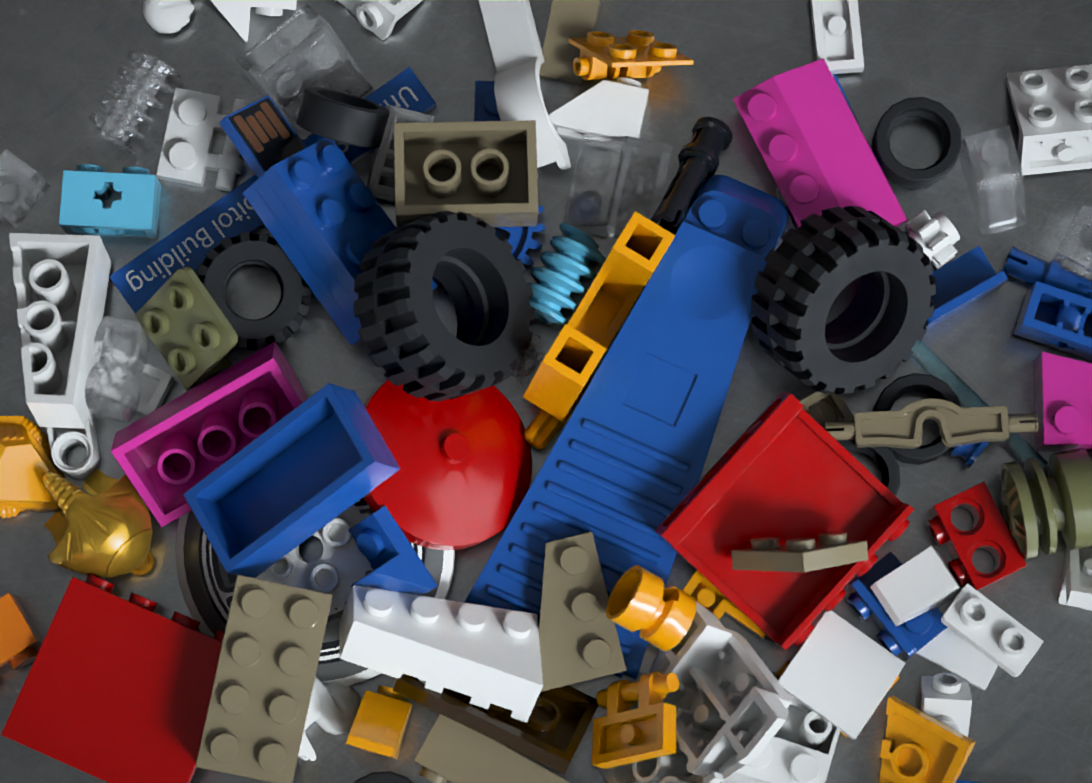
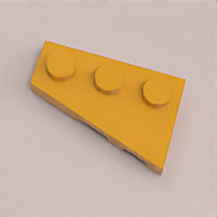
M894 695L888 697L885 739L882 740L880 751L882 763L879 783H956L976 741Z

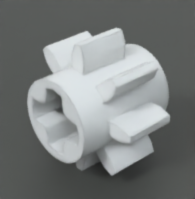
M923 210L907 222L905 229L909 236L923 247V252L929 256L930 261H932L937 269L958 253L953 244L960 240L959 233L943 213L938 212L930 218L928 213Z

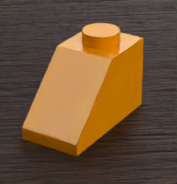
M379 685L377 693L366 690L346 744L398 760L414 705L405 702V696L387 686Z

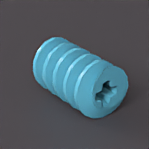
M560 223L559 229L565 237L556 235L552 236L550 240V245L556 253L543 252L540 260L546 268L534 267L531 271V276L537 284L531 283L533 297L530 298V308H535V319L548 325L554 323L564 326L568 324V321L560 310L566 308L576 311L578 307L570 297L571 292L583 295L587 293V289L579 279L581 276L595 279L597 276L589 266L590 261L604 264L606 258L598 250L599 245L590 236L572 225Z

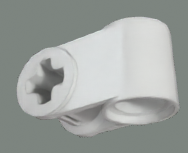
M91 396L85 429L45 427L54 464L64 474L74 480L87 479L99 468L101 462L95 429V410ZM75 446L86 447L87 455L81 464L77 466H68L66 464V455L71 448Z

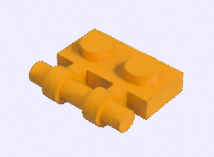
M655 671L642 675L639 681L630 682L623 679L612 682L607 689L598 691L596 696L597 703L601 708H607V716L593 719V766L608 769L676 753V706L662 702V699L668 693L678 690L679 679L676 674H662ZM638 701V708L630 710V707Z

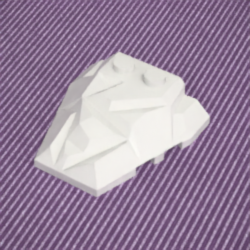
M696 601V613L687 633L672 649L668 651L660 649L650 670V673L655 671L662 674L674 673L679 679L678 690L668 693L662 699V702L676 706V753L608 769L597 768L608 783H721L761 753L785 723L789 712L787 708L792 698L748 641L739 633L725 628L713 613ZM639 673V675H638L636 681H639V679L641 678V676L644 675V674H643V673ZM638 701L636 702L634 709L638 708Z

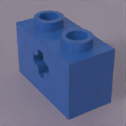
M1036 281L1026 293L1014 335L1092 360V299Z

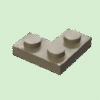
M846 532L818 534L817 543H815V538H796L786 540V545H779V537L750 539L751 547L731 551L733 570L809 572L868 560L867 541L847 540Z

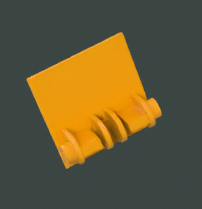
M643 30L627 31L626 37H614L613 34L608 32L590 31L587 32V38H569L568 43L580 49V56L576 57L573 61V71L576 76H581L584 80L616 79L617 77L651 78L654 73L660 72L662 66L693 65L694 60L679 53L676 45L659 42L654 39L655 35L653 33Z

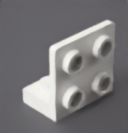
M1092 64L1008 73L1006 83L1019 127L1017 166L1020 176L1092 168Z

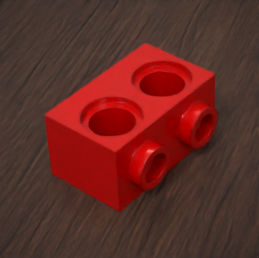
M981 482L950 497L928 510L931 519L926 521L928 529L938 546L945 544L952 558V561L948 562V568L961 588L968 583L978 591L1027 566L985 482ZM963 507L971 512L974 519L971 530L961 531L952 524L951 512L953 508ZM976 549H985L993 555L995 566L991 573H981L974 567L972 556Z

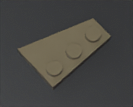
M592 531L547 542L545 546L539 623L543 677L541 692L627 671L615 622L606 616V606L609 597Z

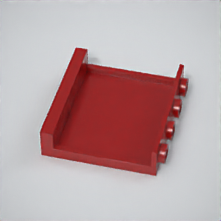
M781 391L654 531L771 640L784 650H787L791 645L794 647L799 646L809 637L814 629L811 623L823 609L829 612L840 603L846 594L843 587L855 574L861 577L875 564L878 559L875 552L887 539L890 542L896 540L906 530L910 523L907 517L914 509L909 504L900 501L803 409L804 405L791 393ZM846 532L847 540L867 541L868 560L809 572L733 570L731 551L751 547L750 539L779 537V545H786V540L815 538V543H817L818 534Z
M88 574L86 581L72 577L1 735L108 783H190L197 768L198 754L225 632L217 630L213 638L197 631L201 622L174 611L170 619L154 612L158 603L131 592L129 599L126 600L111 593L115 584L92 574Z

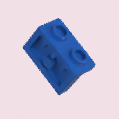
M891 551L874 564L864 575L856 577L848 584L847 590L851 595L846 599L861 619L866 620L870 617L878 626L881 632L876 636L883 647L895 656L900 653L906 661L948 627L941 622L943 614L937 607L901 625L895 626L870 588L875 582L902 565Z

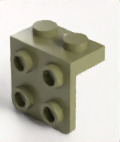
M188 266L178 269L135 316L186 390H189L233 366L226 354L237 344L238 336L193 269Z

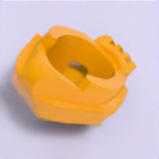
M0 416V517L2 519L6 517L11 518V516L16 517L20 512L28 509L38 513L60 509L53 496L49 494V490L45 488L43 476L45 473L51 472L58 474L61 478L66 477L53 463L49 439L45 437L46 434L42 432L40 427L38 428L37 424H33V421L25 416Z

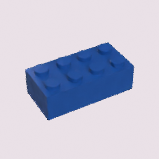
M328 383L183 495L226 572L256 578L401 468L357 393L353 390Z

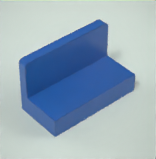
M980 246L931 274L935 277L936 294L931 296L935 307L932 318H927L924 326H926L927 330L1000 289L1008 280L1004 271L996 274Z

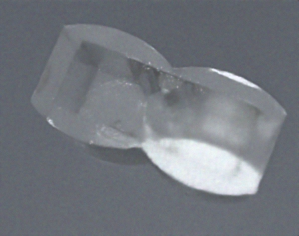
M105 316L96 331L94 339V353L97 362L90 370L86 380L85 400L88 409L96 418L129 423L134 417L140 402V384L137 377L142 373L148 360L149 340L146 331L139 321Z

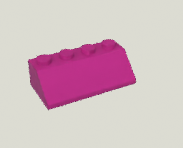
M820 59L775 75L733 99L798 227L801 226L800 221L809 215L817 214L822 216V210L838 206L842 209L847 206H858L866 211L871 210L895 227L909 221L825 59Z
M273 342L116 432L111 453L160 526L163 527L192 510L183 495L308 398L299 378L276 342Z

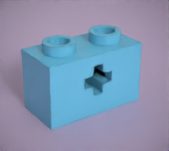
M81 164L77 165L76 171L63 170L59 225L66 234L158 239L162 185L156 175H150V170L142 167H124L122 173L104 172V167L98 165ZM111 192H116L120 200L113 201L111 208L107 209L101 200L109 199Z

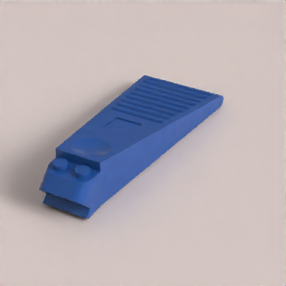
M721 174L712 175L705 180L685 220L680 225L673 241L657 265L480 573L465 603L537 614L539 628L546 543L591 531L593 532L608 597H610L613 588L621 576L635 565H639L662 578L664 586L667 585L677 552L654 530L700 481L751 320L752 295L757 294L758 291L754 284L758 271H764L768 263L765 261V257L771 248L776 249L788 220L787 207L780 199L729 176ZM615 623L627 671L613 675L622 678L624 674L637 679L648 642L640 638V629L631 632Z

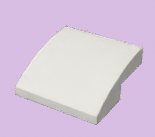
M825 611L812 633L803 642L797 654L778 679V682L789 695L817 713L824 720L830 722L849 738L855 740L906 663L833 611Z

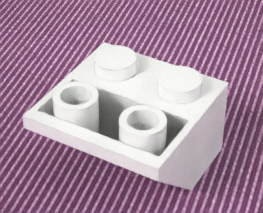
M789 695L792 700L787 708L789 712L785 723L754 760L737 770L721 783H825L840 730Z

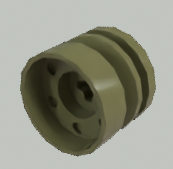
M1083 447L1050 455L1048 476H1045L1040 463L1035 457L1024 461L1023 471L1016 461L1004 463L1001 466V506L1004 521L1024 560L1037 557L1039 546L1046 556L1054 554L1057 550L1059 531L1066 545L1071 550L1092 546V460Z

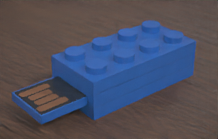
M267 95L225 116L219 122L258 177L242 194L352 346L361 340L357 331L361 329L359 317H354L353 309L354 301L358 300V293L353 292L356 275L363 272L359 269L360 263L365 253L370 251L373 242L397 227L392 223L335 141L323 138L306 148L273 100ZM432 279V291H433V290H434L436 287H438V286H437V284L435 283V281Z

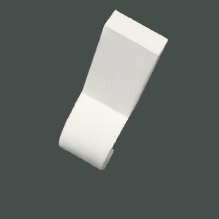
M479 0L497 71L494 79V93L501 121L536 120L537 168L553 162H557L558 167L562 170L571 168L566 144L555 130L544 104L539 72L541 64L545 61L529 0Z

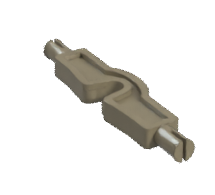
M942 399L918 400L897 411L857 412L853 417V421H824V429L834 439H854V445L858 448H918L922 444V424L928 419L938 423L941 443L945 447H956L980 442H1003L1008 439L1009 433L1038 432L1037 412L1008 414L1006 406L961 408L950 401Z

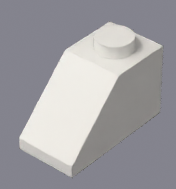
M617 77L614 79V82L603 80L550 113L549 117L559 137L636 153L647 107L649 89L641 88L640 82L630 78Z

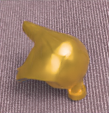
M97 468L82 485L86 491L73 485L72 482H68L66 478H61L58 474L51 472L44 474L43 482L45 488L49 490V494L53 496L54 501L58 503L60 508L44 524L53 534L56 544L54 549L47 555L51 562L82 574H92L108 578L129 572L142 577L153 571L156 560L152 552L149 551L153 534L149 509L126 474L120 479L107 477Z

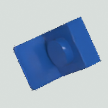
M386 506L348 529L359 551L367 558L374 569L353 583L351 587L357 585L422 596L438 586Z

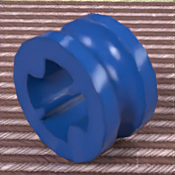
M989 442L956 446L950 455L954 458L956 456L963 457L965 460L964 465L970 468Z

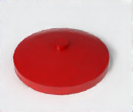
M389 380L384 382L370 395L364 403V407L401 469L364 496L372 512L374 513L386 506L409 542L436 550H459L475 546L503 530L512 520L528 492L532 474L530 444L524 439L525 427L509 400L494 385L451 400L429 401L424 397L417 398L403 391V384L395 386Z

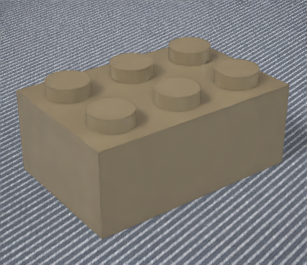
M536 120L394 123L395 215L397 228L442 211H451L455 214L459 212L469 214L477 218V222L484 221L492 227L537 226Z

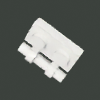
M175 88L156 174L158 179L203 188L206 173L209 170L218 172L215 188L229 192L233 190L236 175H241L244 160L240 158L241 153L228 135H226L223 153L218 155L211 154L215 132L226 133L219 124L227 116L219 114L222 104L220 96ZM234 99L231 113L251 104V102L244 99Z

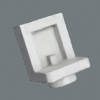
M951 673L922 676L920 683L922 693L921 711L968 737L972 707L968 680Z

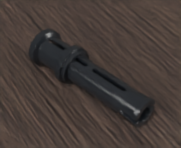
M708 116L701 117L696 121L692 129L693 138L691 142L684 145L678 155L680 165L678 171L664 194L658 209H656L651 217V221L656 224L661 219L659 226L674 235L682 224L704 179L715 174L719 166L718 157L721 151L728 149L733 140V134L729 126L717 118Z

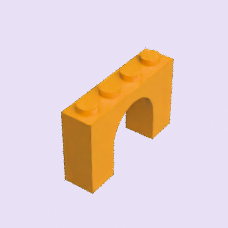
M635 211L573 316L568 324L564 325L523 395L524 399L563 422L673 241L674 234Z

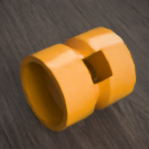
M635 565L621 576L613 588L607 602L606 616L611 621L631 632L640 629V638L663 651H668L676 646L687 633L695 616L697 604L694 597L671 584L664 586L662 578L639 565Z

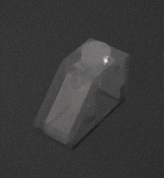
M1010 126L964 137L959 158L981 235L985 236L1026 225L1027 215L1022 168Z

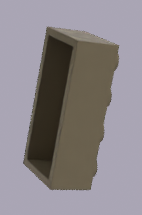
M237 575L196 767L272 783H293L333 595Z

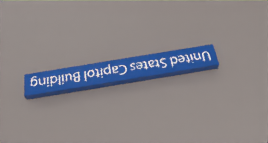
M410 67L364 98L383 107L392 105L424 114L437 107L434 99ZM312 134L302 142L307 148L325 137ZM335 141L352 166L375 150V148L359 147ZM256 174L109 276L135 314L178 269L188 266L197 275L198 268L206 258V254L212 248L214 249L218 246L220 241L227 237L239 236V233L249 232V234H255L265 227V224L242 194L258 179Z

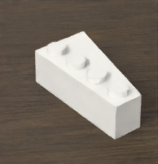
M9 233L10 248L13 253L14 267H12L13 279L18 301L17 319L22 340L21 357L26 403L39 427L85 429L111 260L100 236Z
M353 585L339 622L340 659L398 679L403 674L418 678L425 684L424 688L442 694L445 687L471 696L470 703L488 709L491 703L512 710L511 718L527 723L543 687L537 614Z

